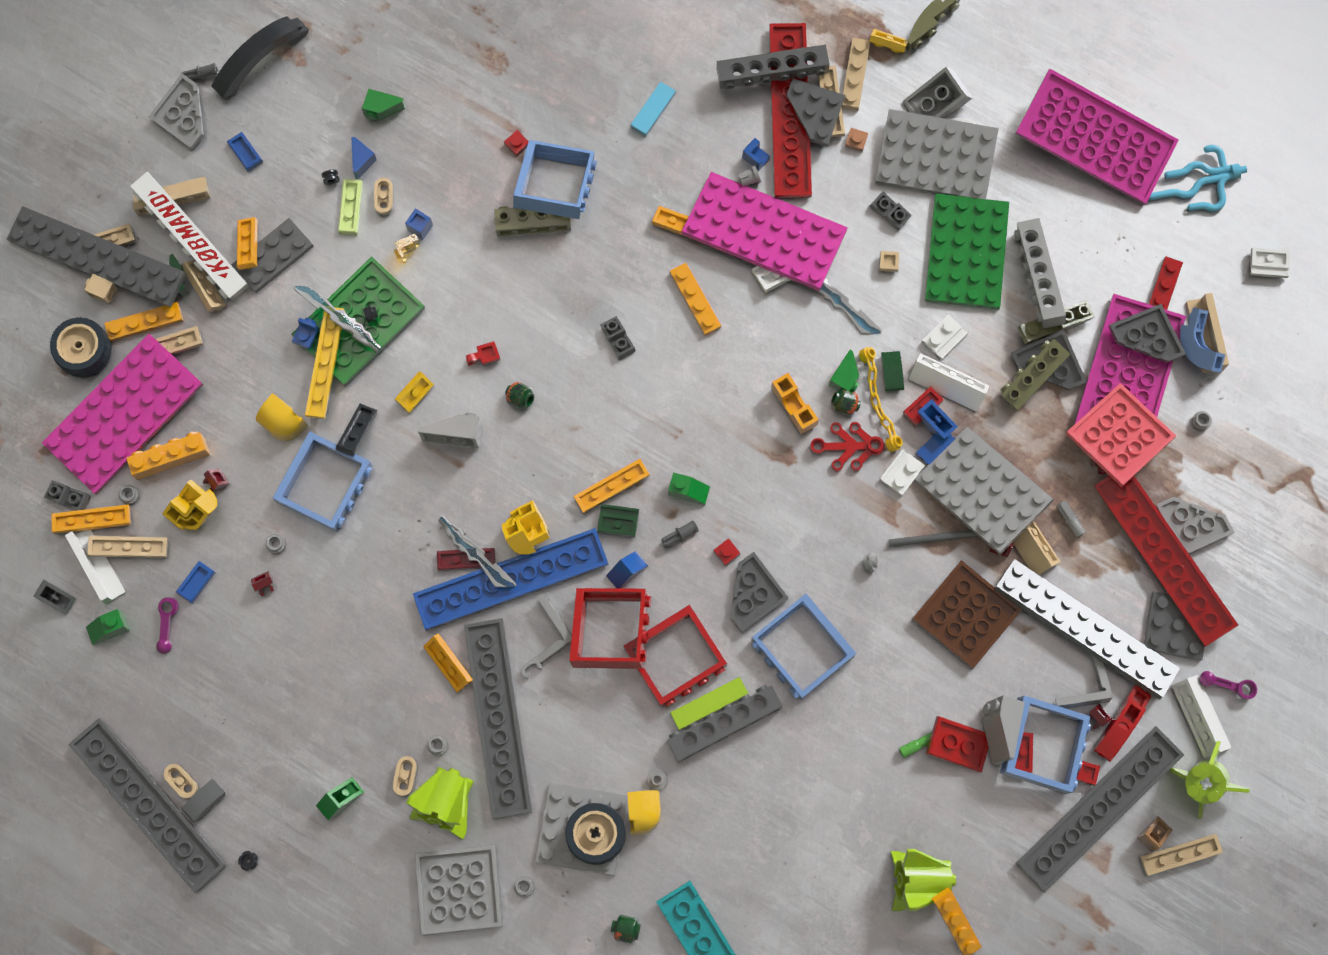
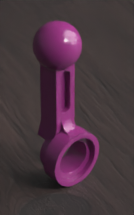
M172 597L163 598L158 604L161 622L160 638L156 644V649L161 654H167L172 649V644L169 641L171 616L175 615L179 609L178 602ZM165 602H169L172 605V610L169 613L163 609Z
M1204 671L1200 675V682L1204 686L1214 685L1230 690L1245 700L1254 698L1258 691L1257 685L1252 680H1243L1235 683L1217 677L1211 671ZM1244 684L1250 688L1249 695H1245L1242 692Z

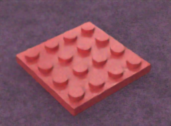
M1121 383L1066 433L1073 442L1121 487L1176 437L1165 424Z

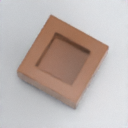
M851 128L845 147L863 152L869 133Z

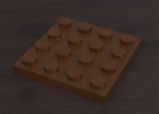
M961 560L912 620L973 670L1022 609L995 591L993 585Z

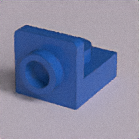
M299 318V326L294 334L292 343L310 350L319 332V328L314 320Z

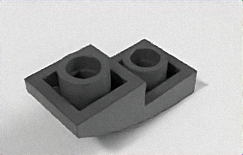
M884 191L869 205L881 217L898 229L912 216L900 203L896 204Z
M617 316L600 324L619 360L636 351Z
M52 480L44 498L78 511L84 510L90 495Z
M211 779L181 807V810L195 823L210 811L212 805L225 796V791Z

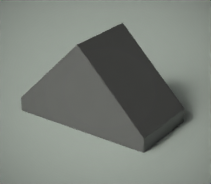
M44 579L33 597L65 615L76 599Z

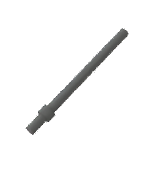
M972 530L895 538L889 539V547L979 536Z

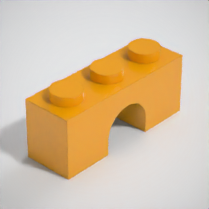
M789 373L772 382V391L801 435L818 425L819 419L810 405H806L800 397L798 387Z

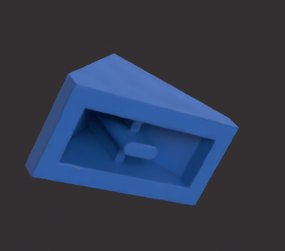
M351 137L353 173L355 179H359L377 159L372 150L356 137Z
M932 399L917 412L926 429L943 440L958 427Z
M635 551L620 559L606 577L616 588H622L648 565Z

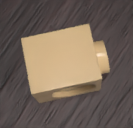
M92 274L91 278L87 279L84 291L90 297L110 304L117 287L113 282Z

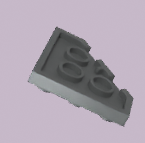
M792 79L787 99L795 110L799 122L803 125L811 142L828 147L845 95Z
M1162 304L1108 326L1116 344L1162 362L1169 363L1186 355Z
M1065 330L1011 352L1018 370L1020 368L1024 370L1029 365L1027 361L1033 354L1038 356L1042 351L1040 347L1046 340L1051 342L1055 339L1070 355L1046 381L1068 390L1087 382Z
M755 552L738 563L730 618L741 633H743L789 599Z
M1152 592L1144 639L1145 647L1155 652L1202 661L1205 646L1170 595Z

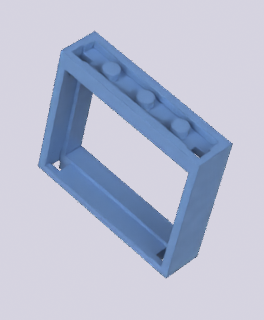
M529 140L513 195V208L580 219L581 212L584 213L586 209V201L584 200L589 197L590 193L588 185H592L594 173H592V170L595 171L597 161H594L595 151ZM535 158L586 167L577 204L525 195Z
M309 431L275 492L273 500L337 532L338 528H341L342 524L344 525L347 512H351L353 509L355 497L361 494L365 479L371 476L370 473L373 465L369 460L357 454L353 457L337 451L336 444ZM317 443L361 464L358 473L331 521L286 499Z
M807 594L803 595L751 639L753 642L751 645L757 653L761 652L766 657L764 658L765 663L770 668L774 667L778 672L776 675L782 683L786 682L790 686V693L795 698L799 697L800 700L810 694L857 654ZM802 606L845 656L803 691L761 641V639Z
M1025 695L1018 697L1017 700L1025 702L1015 756L1013 760L1002 763L1000 774L1063 794L1073 793L1078 784L1076 779L1077 773L1082 766L1081 755L1086 748V734L1091 727L1089 722L1090 716ZM1029 706L1079 721L1064 784L1015 768Z

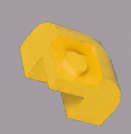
M273 393L260 407L255 418L256 422L280 441H290L297 438L308 426L302 417L296 415L290 406Z
M190 480L186 483L180 494L170 501L162 515L182 530H197L207 521L216 508L217 499L210 489L205 492Z
M533 500L511 511V516L505 523H502L505 540L510 548L519 554L536 552L534 546L550 538L548 527Z
M659 791L627 792L630 834L643 835L650 833L660 822L661 806Z

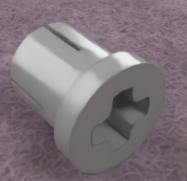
M755 165L751 166V169L738 174L743 187L756 182L758 184L761 183Z

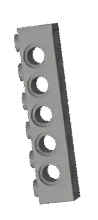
M1040 218L1017 222V230H1014L1015 239L1020 241L1019 254L1025 260L1023 262V269L1029 275L1027 283L1029 290H1033V295H1031L1033 306L1037 305L1038 311H1036L1037 321L1042 323L1043 328L1063 325L1066 323V313ZM1041 288H1046V289H1048V290H1046V291H1041L1040 289H1041ZM1049 304L1052 307H1045L1044 305Z

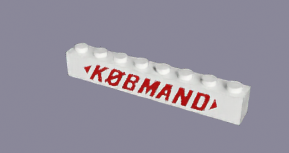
M148 171L131 185L134 190L132 194L138 201L143 200L147 204L144 208L151 215L156 214L159 218L157 220L159 225L163 229L167 227L171 231L169 236L175 243L180 242L184 246L181 249L188 257L192 255L195 258L194 264L200 271L204 269L208 273L206 278L213 285L218 284L221 288L218 291L225 299L229 297L233 301L250 287Z

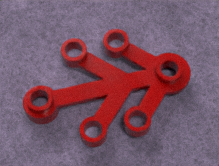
M834 422L831 424L830 432L838 435L845 442L825 443L823 439L815 438L811 441L810 450L817 455L822 454L824 451L846 450L838 459L832 462L831 467L835 472L841 471L843 464L857 450H865L858 459L852 460L850 465L853 471H859L862 468V464L871 455L881 454L885 445L880 437H871L858 422H852L849 426V431L851 434H857L864 442H857L842 428L840 423ZM856 425L858 430L854 431L851 427ZM838 426L839 431H834L832 427ZM875 443L878 445V448L873 449L871 445ZM818 444L821 446V449L816 450L814 446ZM858 462L860 464V467L855 468L853 466V463ZM834 463H840L841 467L835 468Z

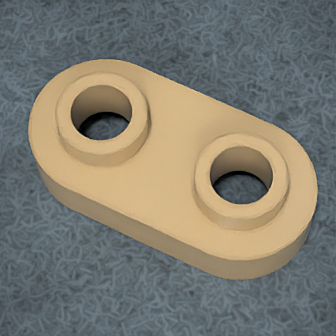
M379 178L374 184V208L380 215H387L393 210L394 188L388 178ZM383 187H387L386 191H382L381 189ZM386 204L387 207L382 209L381 206Z
M405 756L397 762L393 790L399 796H407L413 790L417 763L412 757ZM409 763L411 768L406 771L404 765ZM402 783L407 784V788L405 790L400 789V785Z
M171 764L165 768L164 779L179 796L190 799L198 791L197 783L180 765ZM174 771L178 772V776L176 778L172 777ZM190 785L191 791L187 793L185 788Z

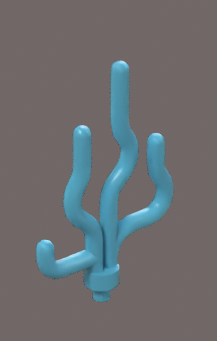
M1207 145L1203 148L1204 152H1215L1220 167L1213 168L1201 161H1193L1182 169L1165 172L1164 177L1170 179L1184 176L1193 169H1201L1213 176L1198 179L1189 191L1169 189L1154 192L1149 200L1172 196L1182 199L1190 198L1203 185L1218 182V203L1197 202L1189 204L1187 209L1189 211L1204 209L1210 212L1221 210L1226 204L1225 183L1231 179L1241 178V174L1247 173V166H1240L1238 163L1227 165L1223 149L1218 145Z

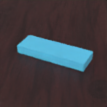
M660 81L631 123V128L647 136L676 94V90Z

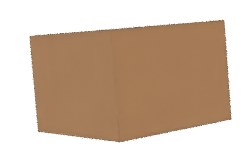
M1157 816L1137 839L1153 852L1160 849L1173 830Z

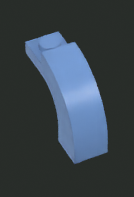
M1193 307L1189 315L1188 326L1181 324V345L1187 358L1193 364L1206 370L1221 373L1226 354L1210 350L1203 338L1209 311Z

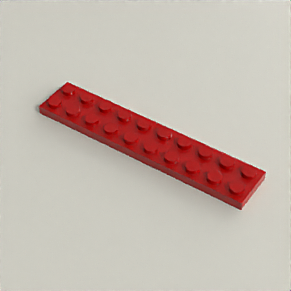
M806 23L769 24L770 53L807 47ZM788 64V65H787L788 67H791V68L795 67L794 64ZM774 66L770 67L771 70H777ZM808 76L805 78L794 77L786 81H771L775 198L812 197L810 140L803 125L799 122L795 110L787 99L792 79L808 83Z
M1110 476L1094 485L1205 647L1239 626L1135 476L1123 487Z

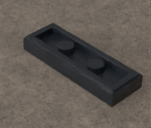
M360 403L336 445V450L354 457L377 415V410Z

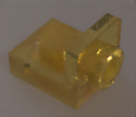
M416 234L394 242L396 246L394 253L398 260L402 259L403 264L407 263L404 252H413L420 246Z

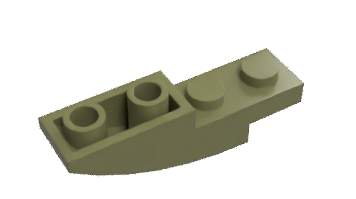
M933 0L915 22L906 50L909 52L913 48L917 49L926 38H932L937 33L938 23L946 17L947 13L958 9L960 0H945L943 2L942 0Z
M1087 300L1064 308L1066 323L1063 325L1043 328L1042 323L1038 322L1037 319L1019 325L1018 330L1024 343L1028 344L1039 341L1057 332L1070 330L1093 319L1095 316Z

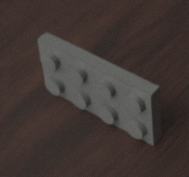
M288 218L257 243V267L239 270L237 268V260L231 265L252 290L257 293L314 246L293 221Z

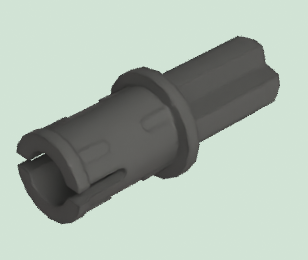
M216 63L202 67L197 66L195 69L184 71L181 74H184L193 81L217 75L219 71Z
M692 520L680 528H675L676 531L662 538L661 542L665 548L680 540L683 542L685 538L698 532V527Z

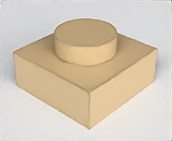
M880 251L879 271L898 272L899 252Z

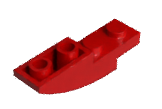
M1137 685L1133 686L1093 751L1111 762L1146 711L1145 707L1152 696Z

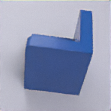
M754 138L743 150L742 158L752 166L755 165L759 171L769 161L770 155L760 148V141Z
M416 208L405 222L407 230L421 240L426 237L433 227L431 218Z

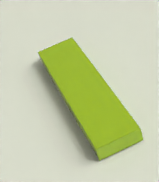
M738 677L670 712L678 730H681L689 724L703 719L706 715L720 710L725 705L738 701L739 698L749 693L741 678Z

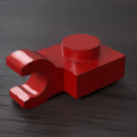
M495 341L477 346L476 353L466 355L468 366L474 365L481 361L482 366L500 361Z

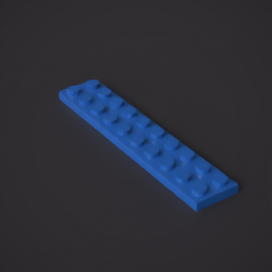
M596 528L535 549L536 552L521 554L497 563L516 583V587L514 584L504 580L498 572L488 566L485 568L498 583L506 587H495L484 570L480 569L413 593L425 630L433 629L609 565Z

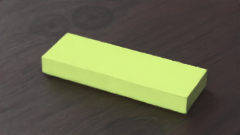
M343 179L338 227L339 234L358 235L362 180Z

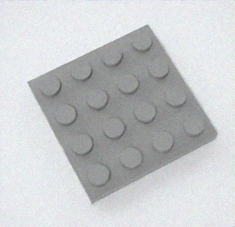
M550 783L536 863L615 876L618 855L613 860L600 865L584 863L577 859L568 848L565 829L570 816L578 808L590 803H601L610 806L621 816L624 822L628 796ZM593 831L592 833L593 838L600 835L598 831Z
M495 845L415 854L422 935L502 926Z

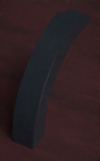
M286 16L270 23L251 36L232 54L217 74L211 87L223 99L235 95L246 76L266 55L290 40L307 35L309 29L298 17L290 19Z

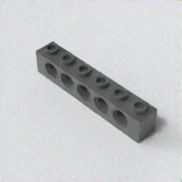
M825 44L717 61L716 70L720 89L725 88L729 90L742 85L749 87L755 83L768 84L775 80L786 81L794 77L805 78L808 75L814 74L817 76L824 75L829 72L830 63ZM812 61L814 64L808 65L805 62ZM788 64H794L795 67L791 68V67H788L787 65H788ZM774 66L777 70H770L769 67ZM757 69L759 72L752 73L751 70ZM739 72L741 75L735 76L733 73Z
M764 685L756 689L757 693L749 696V694L744 695L738 699L739 703L732 705V703L725 705L721 708L722 712L716 715L714 712L706 715L704 721L699 724L697 721L686 726L687 730L682 733L678 730L670 734V739L667 740V743L676 761L680 763L782 709L783 705L772 685L769 687ZM758 699L762 700L764 707L756 709L753 706V702ZM744 709L747 712V716L739 718L736 715V711ZM727 718L730 723L729 726L721 727L718 723L719 719ZM709 727L712 730V734L705 737L701 734V729ZM686 736H692L695 743L687 746L683 740Z

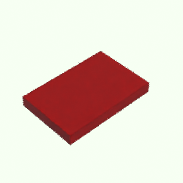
M936 716L926 754L982 773L989 749L986 733Z

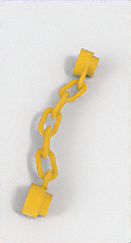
M865 347L859 351V357L869 367L868 383L871 405L876 411L881 425L888 431L889 437L885 440L886 447L890 452H894L901 448L903 442L899 436H896L893 422L884 414L881 408L876 387L877 368L874 363L876 352L872 347ZM871 371L874 372V380H870ZM873 398L877 399L878 405H874ZM887 420L890 425L887 427L883 421Z

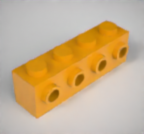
M191 432L184 438L171 439L167 444L153 445L144 452H133L126 459L132 476L136 480H140L209 456L210 453L204 436L200 432Z

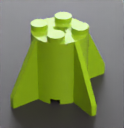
M1218 740L1210 760L1199 762L1189 772L1174 767L1169 770L1186 780L1185 786L1188 795L1199 802V819L1203 818L1206 804L1217 802L1227 791L1249 793L1250 788L1230 783L1227 769L1223 764L1217 762L1221 741ZM1206 778H1209V782L1212 783V785H1207L1204 782V780Z
M437 767L435 774L408 797L406 804L414 809L409 819L424 821L432 826L433 824L440 825V829L447 830L463 840L467 832L468 794L474 781L461 777L460 772L456 769L449 768L447 771Z
M907 849L906 853L900 851L890 852L894 865V877H897V884H894L895 896L891 907L892 911H902L907 908L908 911H917L933 904L934 902L931 898L947 887L952 891V886L956 885V875L952 874L950 860H938L916 849Z

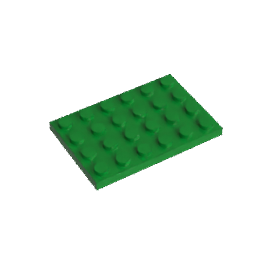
M935 193L925 301L1000 309L1010 202Z
M372 256L327 300L333 307L343 308L348 317L355 318L357 323L362 324L364 330L371 333L373 340L381 348L376 353L369 346H365L354 339L350 332L341 329L333 376L346 386L425 309V306ZM370 304L371 308H376L378 318H375V322L368 323L363 308L368 307ZM321 307L308 317L314 320L319 328L311 349H306L314 358H316L324 310ZM344 316L343 323L352 326L360 334H362L360 327H357L350 323ZM296 330L291 333L292 337H294Z

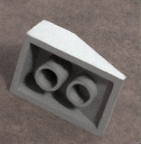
M945 67L904 99L903 102L910 113L945 118L973 98L953 69Z
M465 413V415H457L418 429V433L422 442L479 449L482 425L476 414Z
M1005 695L986 702L982 710V714H984L983 725L993 765H999L1014 759L1025 702Z

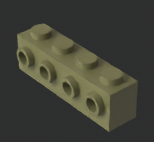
M507 206L494 209L497 237L571 230V222L568 217L509 208Z
M1055 339L1051 342L1046 340L1040 347L1042 351L1038 356L1033 354L1027 361L1029 365L1024 370L1020 368L1015 373L1014 377L1016 379L1011 384L1007 382L1000 389L1003 392L1000 396L1016 411L1021 408L1070 355Z

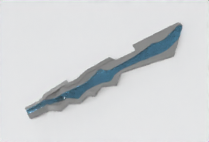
M825 278L820 291H818V293L824 295V299L831 300L834 308H842L861 334H880L882 332L861 309L857 312L849 304V298L837 288L831 286L828 283L829 280Z
M315 285L294 287V290L316 309L321 307L330 315V320L342 329L350 332L354 339L365 346H369L376 353L380 350L381 346L373 340L371 333L365 331L362 324L357 323L355 318L348 317L344 310H336Z
M444 516L439 518L438 521L446 529L447 536L453 539L454 545L459 547L461 552L467 553L469 561H478L495 587H516V583L496 562L492 565L484 556L485 551L474 541L468 539L463 530L454 523L449 522Z

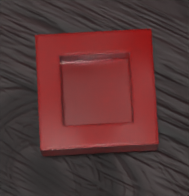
M516 130L504 141V145L517 157L527 148L529 141Z
M729 538L713 550L725 566L741 554Z
M1082 761V766L1077 773L1076 779L1079 782L1095 786L1100 766Z

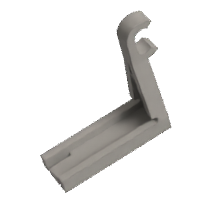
M544 593L537 596V599L564 640L559 639L522 666V675L529 679V675L526 673L527 668L537 664L539 669H543L541 663L571 645V632Z
M1092 655L1099 692L1055 698L1053 705L1069 709L1110 702L1113 696L1104 662Z

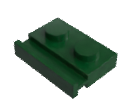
M601 504L597 532L635 538L639 509Z

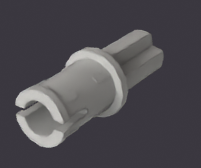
M1067 501L1057 505V509L1066 521L1065 524H1068L1076 538L1087 532L1078 520V515H1075Z

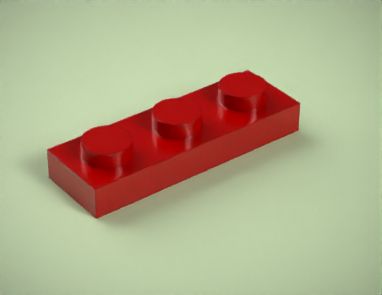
M1167 256L1164 257L1149 301L1150 305L1157 306L1162 304L1164 309H1168L1183 265L1182 261Z

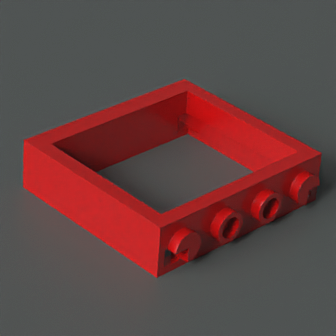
M576 588L569 659L573 668L643 669V662L647 660V652L644 650L645 644L648 643L646 625L650 623V616L647 614L648 607H651V596H648L646 589ZM587 601L640 602L636 658L582 657Z
M690 604L646 631L648 632V642L690 617L718 663L664 697L656 688L645 668L637 669L660 707L665 706L667 708L673 705L677 697L689 695L693 692L692 688L696 685L701 687L709 682L708 678L715 674L717 677L726 671L727 662ZM638 637L623 645L629 658H636L634 651L637 650Z

